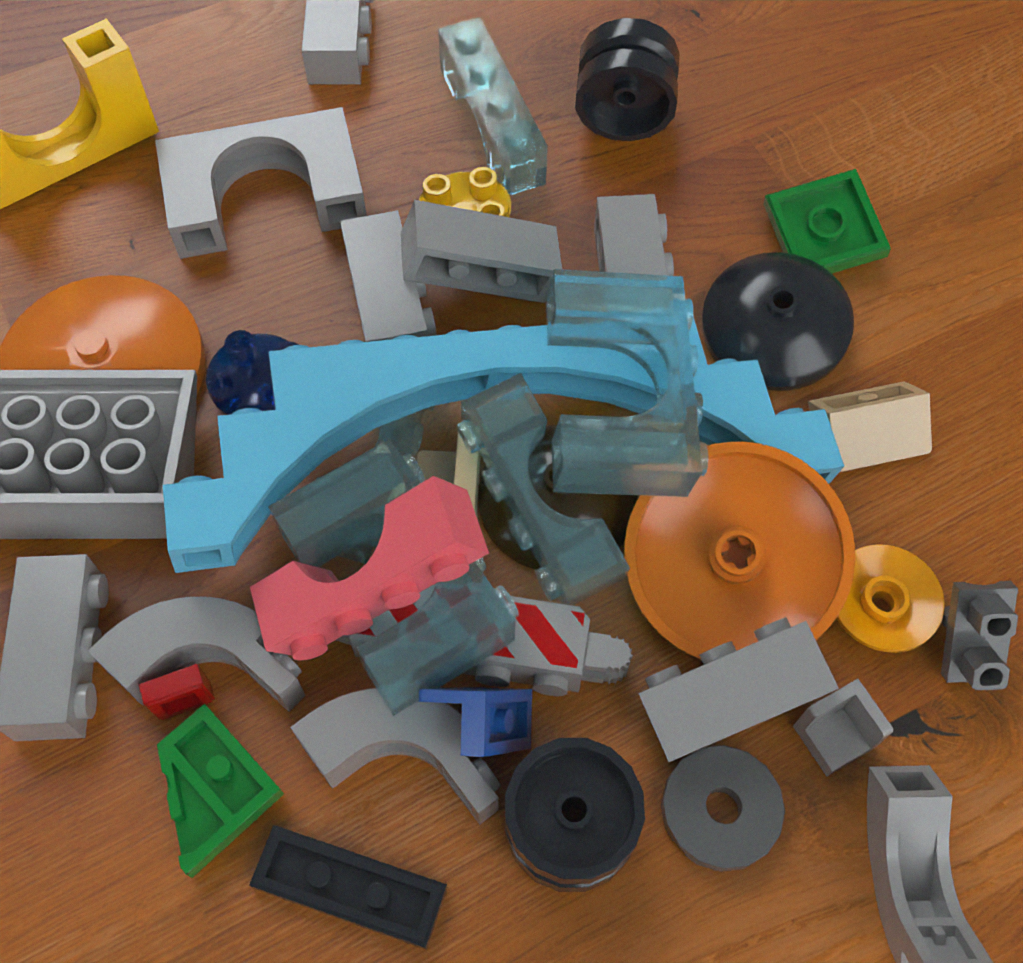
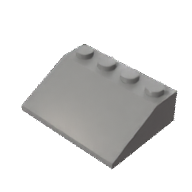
M0 370V539H167L163 485L175 484L186 477L194 476L197 399L196 371Z

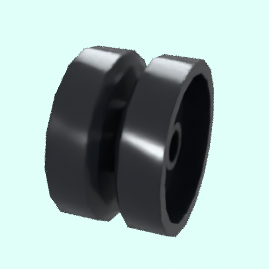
M621 18L604 22L591 31L584 40L580 49L575 110L581 122L595 134L620 141L650 138L664 130L675 117L678 99L677 78L680 53L675 39L663 27L645 19Z
M558 738L534 748L515 768L505 793V838L515 862L534 882L558 892H586L609 882L629 860L637 845L645 822L644 792L632 766L611 747L588 738ZM571 807L580 809L583 812L581 821H568L563 816L562 810L568 814Z

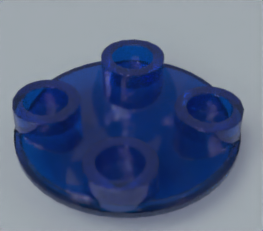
M245 330L232 332L226 337L224 346L213 356L207 369L206 385L211 400L226 415L245 408H255L261 411L275 410L269 351L283 350L289 346L299 344L271 334H251Z

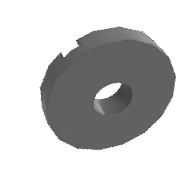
M729 746L704 747L683 758L668 777L661 801L664 827L671 840L675 841L678 848L685 853L684 855L696 865L719 872L745 869L767 855L781 835L785 808L780 786L766 765L750 753ZM716 792H722L732 797L738 807L736 821L722 824L712 819L706 808L707 797Z

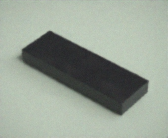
M276 825L272 827L249 884L255 890L425 950L428 948L448 888L447 884Z

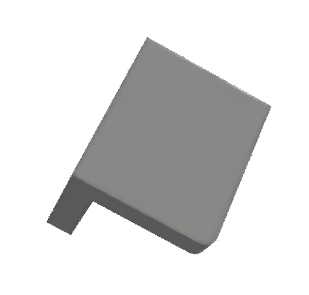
M859 679L854 680L808 707L793 725L826 777L875 749L893 733V727Z

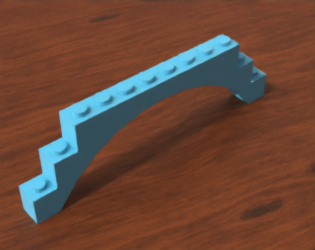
M658 311L647 316L626 318L611 315L600 320L583 322L559 320L549 325L530 327L507 325L498 330L477 332L454 330L445 335L424 337L401 335L392 340L371 342L347 340L338 345L318 347L293 345L283 350L269 351L275 410L261 411L255 408H245L235 411L230 415L217 416L224 478L211 479L206 476H190L180 480L178 483L163 485L167 548L175 573L235 566L244 550L278 503L325 459L373 429L430 406L486 395L554 394L610 403L664 421L707 445L723 442H752L778 448L811 466L828 484L844 468V464L825 409L804 412L801 408H790L775 415L758 360L737 362L735 359H723L711 365L707 364L692 311L679 313Z

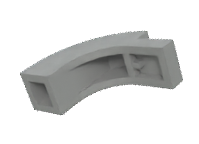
M184 597L151 605L118 623L87 650L142 706L144 704L139 684L194 664L206 662L227 663L245 671L288 712L306 696L296 678L302 672L298 665L286 654L265 651L256 612L239 603L221 598Z
M374 688L352 692L323 704L290 727L299 743L332 789L362 766L375 759L389 755H407L421 759L438 770L479 825L499 810L498 796L495 794V791L501 786L491 769L480 757L471 762L469 760L471 756H460L462 714L446 703L418 702L419 692L399 688Z
M930 765L869 767L867 791L868 846L876 901L883 929L896 963H993L967 922L957 898L949 855V832L953 796Z

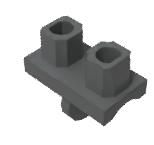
M999 581L989 585L953 582L950 605L945 607L942 619L943 626L947 628L941 675L947 683L968 682L975 690H1001L1008 686L1010 668L1007 666L1011 637L1016 635L1018 615L1015 613L1018 588L1012 581Z

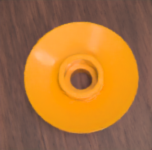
M876 544L864 546L855 550V570L851 589L836 619L853 639L871 649L891 653L909 651L928 641L939 628L945 609L943 590L931 568L913 553L891 545ZM872 599H883L889 606V612L878 609L872 602Z

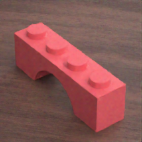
M432 476L385 505L382 534L374 553L358 572L344 580L339 581L330 570L292 561L250 586L265 651L292 655L294 660H308L324 654L328 650L327 645L344 635L357 634L370 628L375 617L390 609L403 608L415 603L420 598V592L438 582L451 581L466 574L469 571V564L489 554L467 489Z

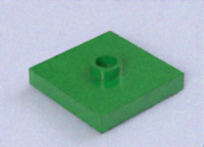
M856 169L765 195L763 205L783 253L795 254L810 259L823 266L830 273L888 257L891 247Z

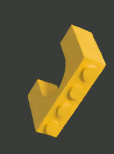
M107 18L62 38L80 82V96L76 107L69 117L57 127L37 135L20 136L0 129V209L159 132L130 49Z

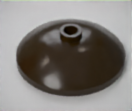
M563 425L542 426L517 434L501 445L491 456L480 479L478 492L479 511L489 537L508 557L528 568L538 571L570 573L595 566L609 558L620 548L625 541L630 515L638 500V490L634 474L626 459L608 441L592 432L577 427ZM555 476H563L569 482L565 485H555L550 479Z

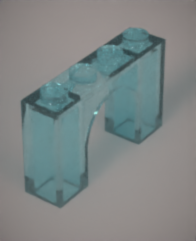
M554 269L546 297L547 344L552 346L605 348L631 357L646 370L652 379L656 389L657 404L646 412L627 417L561 414L551 441L553 492L688 497L699 477L705 476L707 472L708 447L705 442H700L698 426L703 416V398L701 393L694 390L693 377L698 367V350L696 345H690L689 330L693 321V302L691 299H685L683 276Z
M391 439L268 507L279 533L297 562L319 567L362 542L380 538L384 525L385 505L424 482L425 477L415 458L410 453L402 456ZM483 557L469 564V571L463 576L451 581L436 583L431 596L420 609L356 648L365 672L393 716L419 700V689L440 688L515 641L516 620L514 618L519 616L517 607L503 586L500 585L494 589L483 574V571L486 570Z

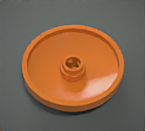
M107 275L90 277L71 282L49 292L29 306L17 318L0 346V370H195L197 374V394L204 378L206 366L203 339L195 319L187 306L177 296L162 286L148 280L130 276Z
M723 442L690 451L669 463L653 477L639 496L630 515L625 537L624 558L631 592L637 606L651 627L673 647L690 657L702 661L699 656L700 654L724 643L732 641L737 651L758 642L754 633L755 630L787 617L791 627L807 621L815 640H817L835 621L849 595L855 570V542L849 517L842 502L832 487L815 469L792 454L772 446L752 442Z

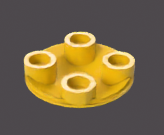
M478 167L471 172H456L448 175L433 174L428 176L423 182V192L420 195L419 201L510 217V196L505 187L497 181L496 172L490 168Z

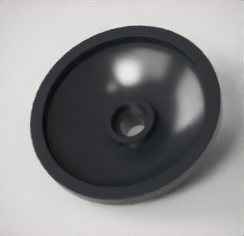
M771 252L756 254L729 266L711 285L702 311V333L706 346L716 362L723 359H735L737 362L758 360L766 388L771 391L800 389L826 377L843 359L850 345L854 329V314L851 301L837 278L820 264L790 253ZM774 301H785L790 307L786 309L778 308Z

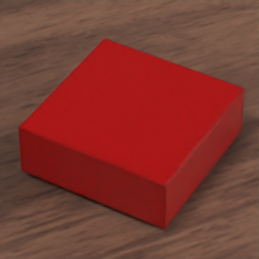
M198 664L139 684L143 704L159 720L168 719L201 707L204 703H212V700H215L211 682Z

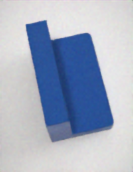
M486 687L419 689L418 702L462 704L460 756L487 757L531 749L532 689Z

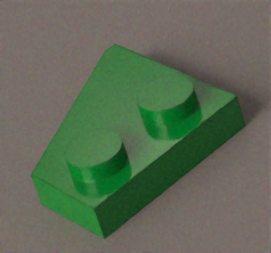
M205 703L157 744L161 770L166 775L169 789L166 796L170 817L175 822L181 855L178 856L180 868L187 876L193 878L281 798L284 793Z

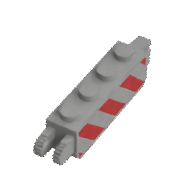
M437 584L420 592V598L415 603L403 608L390 609L375 617L373 625L367 630L357 634L344 635L336 639V641L351 645L355 657H361V661L364 664L375 668L392 669L398 663L417 666L419 672L437 678H449L452 676V672L473 675L477 682L493 687H506L510 681L533 685L534 691L549 696H564L567 694V691L579 692L581 680L602 684L604 681L608 682V684H616L617 681L622 682L623 677L627 675L630 660L633 656L631 655L632 649L628 647L629 643H625L624 639L620 640L618 636L611 638V635L588 632L590 619L579 606Z

